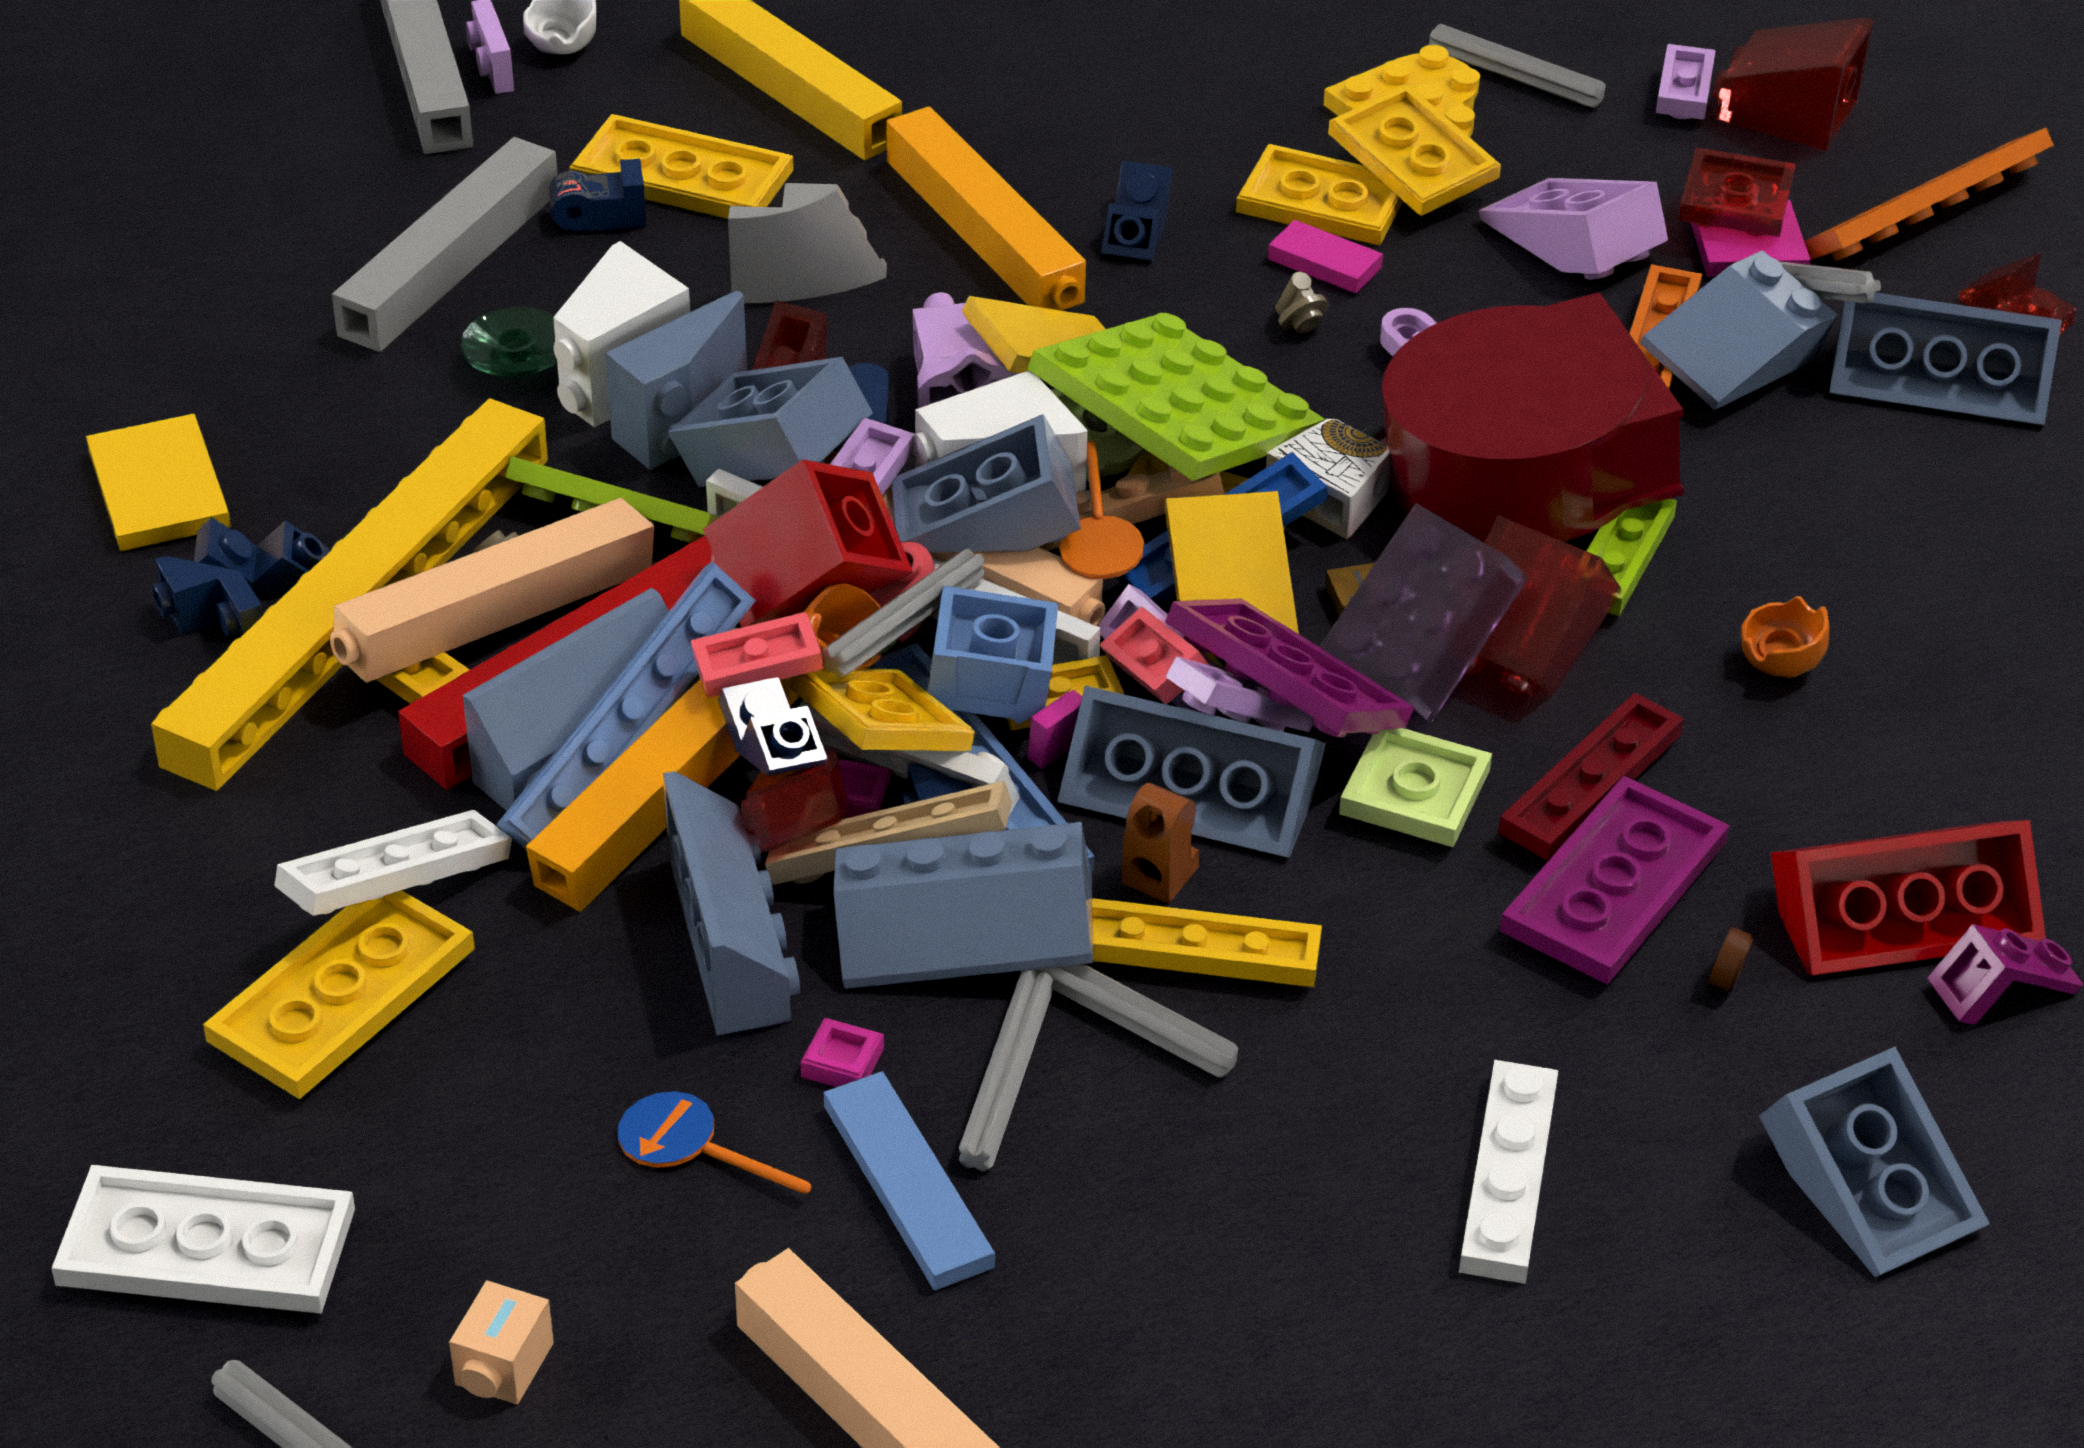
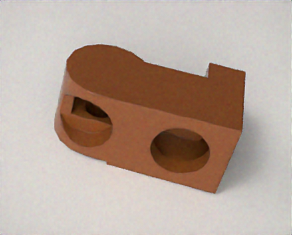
M1145 783L1139 789L1130 805L1126 820V830L1123 833L1121 884L1170 904L1199 868V849L1191 846V830L1196 816V805L1192 800L1152 783ZM1149 861L1159 869L1161 879L1151 878L1142 872Z

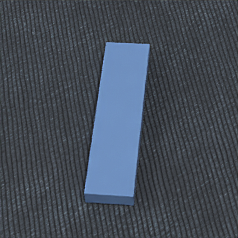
M883 1071L825 1091L824 1108L933 1290H938L994 1269V1250Z

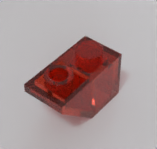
M836 749L825 751L827 756L825 764L767 776L761 771L746 793L747 799L741 802V811L746 831L750 836L757 835L761 852L774 850L842 821L850 807Z

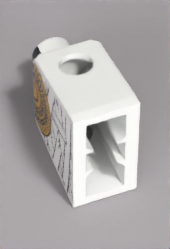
M1326 419L1276 446L1267 453L1266 468L1293 452L1327 486V500L1302 516L1345 539L1354 534L1389 489L1390 452L1386 445L1385 428L1378 424H1371L1360 432L1337 419Z

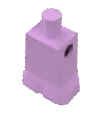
M943 292L929 296L924 303V308L913 309V352L918 370V408L1019 374L1009 372L966 319L962 312L966 303L955 304L953 298Z

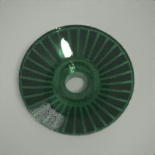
M528 307L502 308L481 315L472 321L462 334L461 348L463 356L474 368L495 376L520 377L544 371L557 363L553 348L555 343L554 316L545 311Z

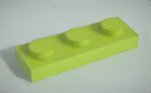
M1666 499L1625 510L1615 519L1600 527L1568 582L1566 600L1620 616L1675 517L1677 500Z

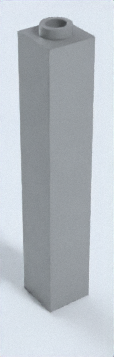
M380 0L424 154L472 148L473 137L470 107L437 0Z
M517 137L510 139L332 293L337 336L378 352L385 349L550 201V183L558 175L556 151Z

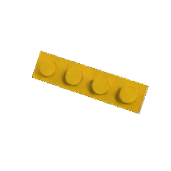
M1092 898L1093 961L1314 987L1322 925Z

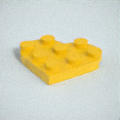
M1427 45L1420 49V53L1388 61L1381 66L1325 88L1323 105L1337 116H1340L1408 84L1470 137L1474 128L1475 113L1473 108L1474 100L1479 91L1480 74L1467 64L1449 57V53L1444 47Z

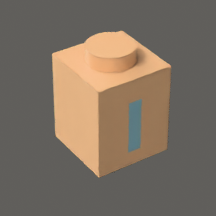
M486 1280L449 1341L455 1385L464 1387L467 1391L478 1397H495L518 1405L554 1343L549 1300Z

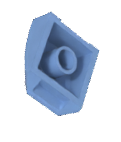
M943 586L927 692L952 712L955 710L1013 719L1017 724L1031 718L1046 706L1052 672L1058 603Z

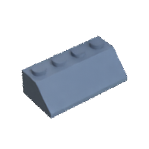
M1875 293L1874 301L1870 303L1843 301L1829 394L2044 426L2062 320Z
M653 588L648 589L463 695L472 781L506 811L668 613L669 610L656 590ZM699 673L695 676V678L691 681V683L687 686V688H686V689L683 691V693L679 696V698L676 700V702H677L694 684H696V683L700 680V675H699Z
M1085 686L1057 802L1127 819L1130 805L1139 789L1145 783H1152L1190 799L1195 803L1196 816L1191 834L1290 857L1312 803L1326 743L1312 738Z
M676 771L663 773L669 862L716 1034L721 1035L791 1022L790 996L800 994L799 975L794 957L783 958L782 950L787 949L781 913L770 914L769 907L774 906L773 888L768 870L758 871L756 864H761V850L756 829H745L737 804Z
M1082 822L836 848L834 901L842 980L845 989L1093 963L1092 874Z

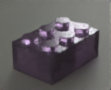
M1415 503L1319 647L1414 706L1413 713L1432 723L1528 578L1504 554Z

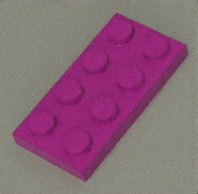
M1242 598L1172 602L1165 623L1184 634L1183 639L1198 651L1213 653L1226 661L1225 668L1233 675L1245 680L1257 681L1270 690L1268 695L1275 702L1289 708L1301 709L1314 718L1312 723L1320 731L1335 737H1345L1347 733L1365 732L1378 734L1380 730L1406 728L1414 706Z
M1623 776L1502 913L1500 932L1608 985L1726 844L1730 825Z

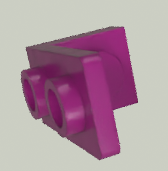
M1974 924L1927 977L1957 1020L1976 1025L2014 980L2074 995L2083 986L2082 981L2070 967L2072 964L2070 955L2054 941L2046 938L2038 941L2022 937L2010 929L2003 928L2001 931Z

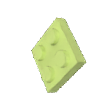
M1404 728L1380 730L1378 734L1372 735L1341 795L1339 814L1454 847L1489 774L1492 753Z

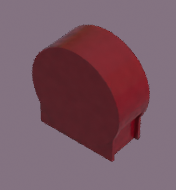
M1600 292L1544 307L1523 305L1500 306L1471 311L1448 318L1412 337L1395 353L1386 368L1382 383L1386 445L1390 452L1391 492L1400 508L1412 520L1437 535L1460 543L1489 548L1516 549L1547 546L1590 533L1606 525L1625 510L1684 495V487L1680 482L1679 417H1683V408Z

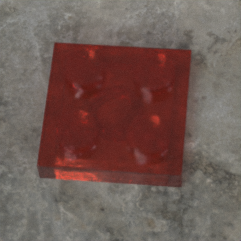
M1696 147L1681 201L1678 220L1692 222L1702 227L1716 226L1745 231L1754 236L1769 235L1780 237L1796 164Z

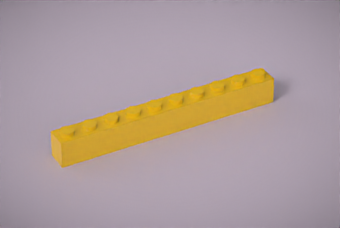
M491 398L472 415L466 417L453 434L441 445L435 447L426 460L409 476L404 477L398 486L377 507L372 508L347 536L337 541L332 550L310 571L304 573L294 587L276 604L271 605L264 615L241 638L233 641L228 650L205 672L199 674L188 689L169 707L164 708L151 723L159 767L218 791L343 666L335 657L330 643V636L334 632V606L445 564L524 485L523 483L505 478L511 456L544 465L548 461L544 418Z

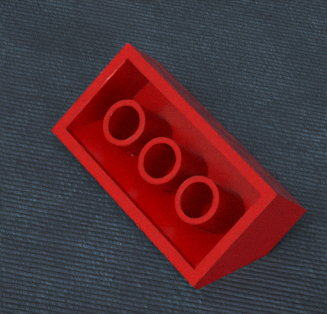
M2030 820L1998 821L1771 852L1778 912L1808 975L1945 957L1972 924L2001 931L2003 928L2010 929L2022 937L2038 941L2046 938Z

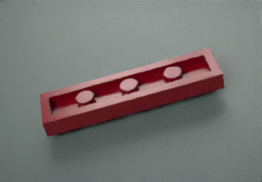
M1633 693L1500 816L1498 834L1549 861L1623 776L1632 780L1637 778L1681 736L1684 718L1637 693Z

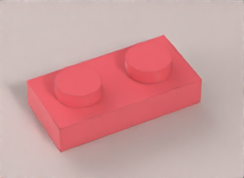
M1142 606L1099 644L1112 662L1166 705L1178 694L1185 691L1166 678L1176 656L1209 665L1196 648Z
M806 612L691 640L693 658L707 698L720 695L722 688L776 677L782 680L823 669L822 653Z

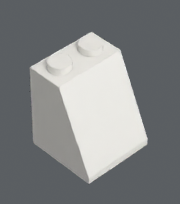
M621 241L610 247L553 317L555 330L553 348L557 358L559 376L558 397L567 411L577 414L594 428L610 420L605 353L690 313L689 288Z
M1026 371L915 409L913 453L916 457L917 468L1044 414L1072 463L1075 491L1078 492L1086 490L1087 429L1038 376L1031 371Z

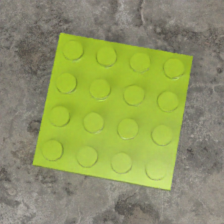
M1158 313L1154 316L1127 322L1123 325L1033 350L1027 368L1036 376L1192 481L1267 456V453L1276 446L1326 420L1309 409V405L1304 399L1297 395L1283 392L1269 383L1267 376L1263 372L1249 366H1243L1228 356L1223 346L1214 341L1202 339L1187 329L1182 319L1168 313Z

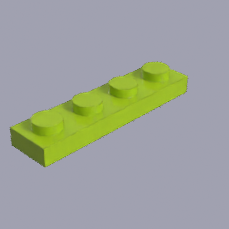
M512 456L505 478L524 484L521 492L522 495L549 503L554 502L556 493L571 497L573 500L570 508L580 512L622 498L653 525L657 522L673 527L670 537L687 543H692L705 536L703 529L720 518V516Z

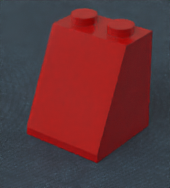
M802 459L703 529L711 548V560L756 600L739 621L741 628L803 613L810 602L829 585L848 583L870 594L905 578L913 572L872 472Z

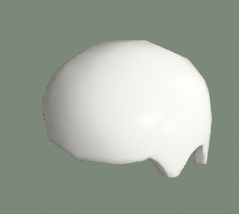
M532 0L530 7H527L523 13L524 34L543 53L552 55L575 53L585 47L594 37L596 31V0Z

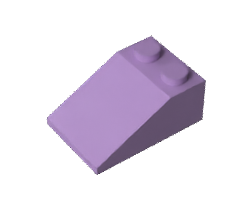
M1547 178L1479 210L1481 221L1557 270L1568 273H1583L1584 278L1589 280L1604 278L1613 274L1614 266L1622 262L1642 260L1649 256V249L1668 241L1657 182Z

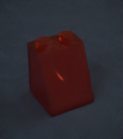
M1864 17L1755 30L1744 47L1738 46L1736 48L1729 69L1727 71L1722 69L1716 78L1713 88V98L1719 99L1716 119L1827 151L1859 102L1874 20Z
M1498 515L1437 639L1451 654L1448 660L1454 665L1477 675H1480L1483 668L1500 674L1502 677L1499 682L1502 685L1528 697H1531L1534 689L1552 697L1616 602L1622 588L1601 557Z

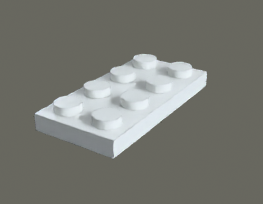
M91 1165L51 1268L55 1285L322 1314L355 1211L353 1193L341 1190Z

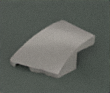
M785 183L782 207L730 206L731 291L738 290L744 295V303L783 302L821 297L862 287L886 278L887 263L883 258H878L867 240V232L859 218L852 215L849 211V202L837 184Z

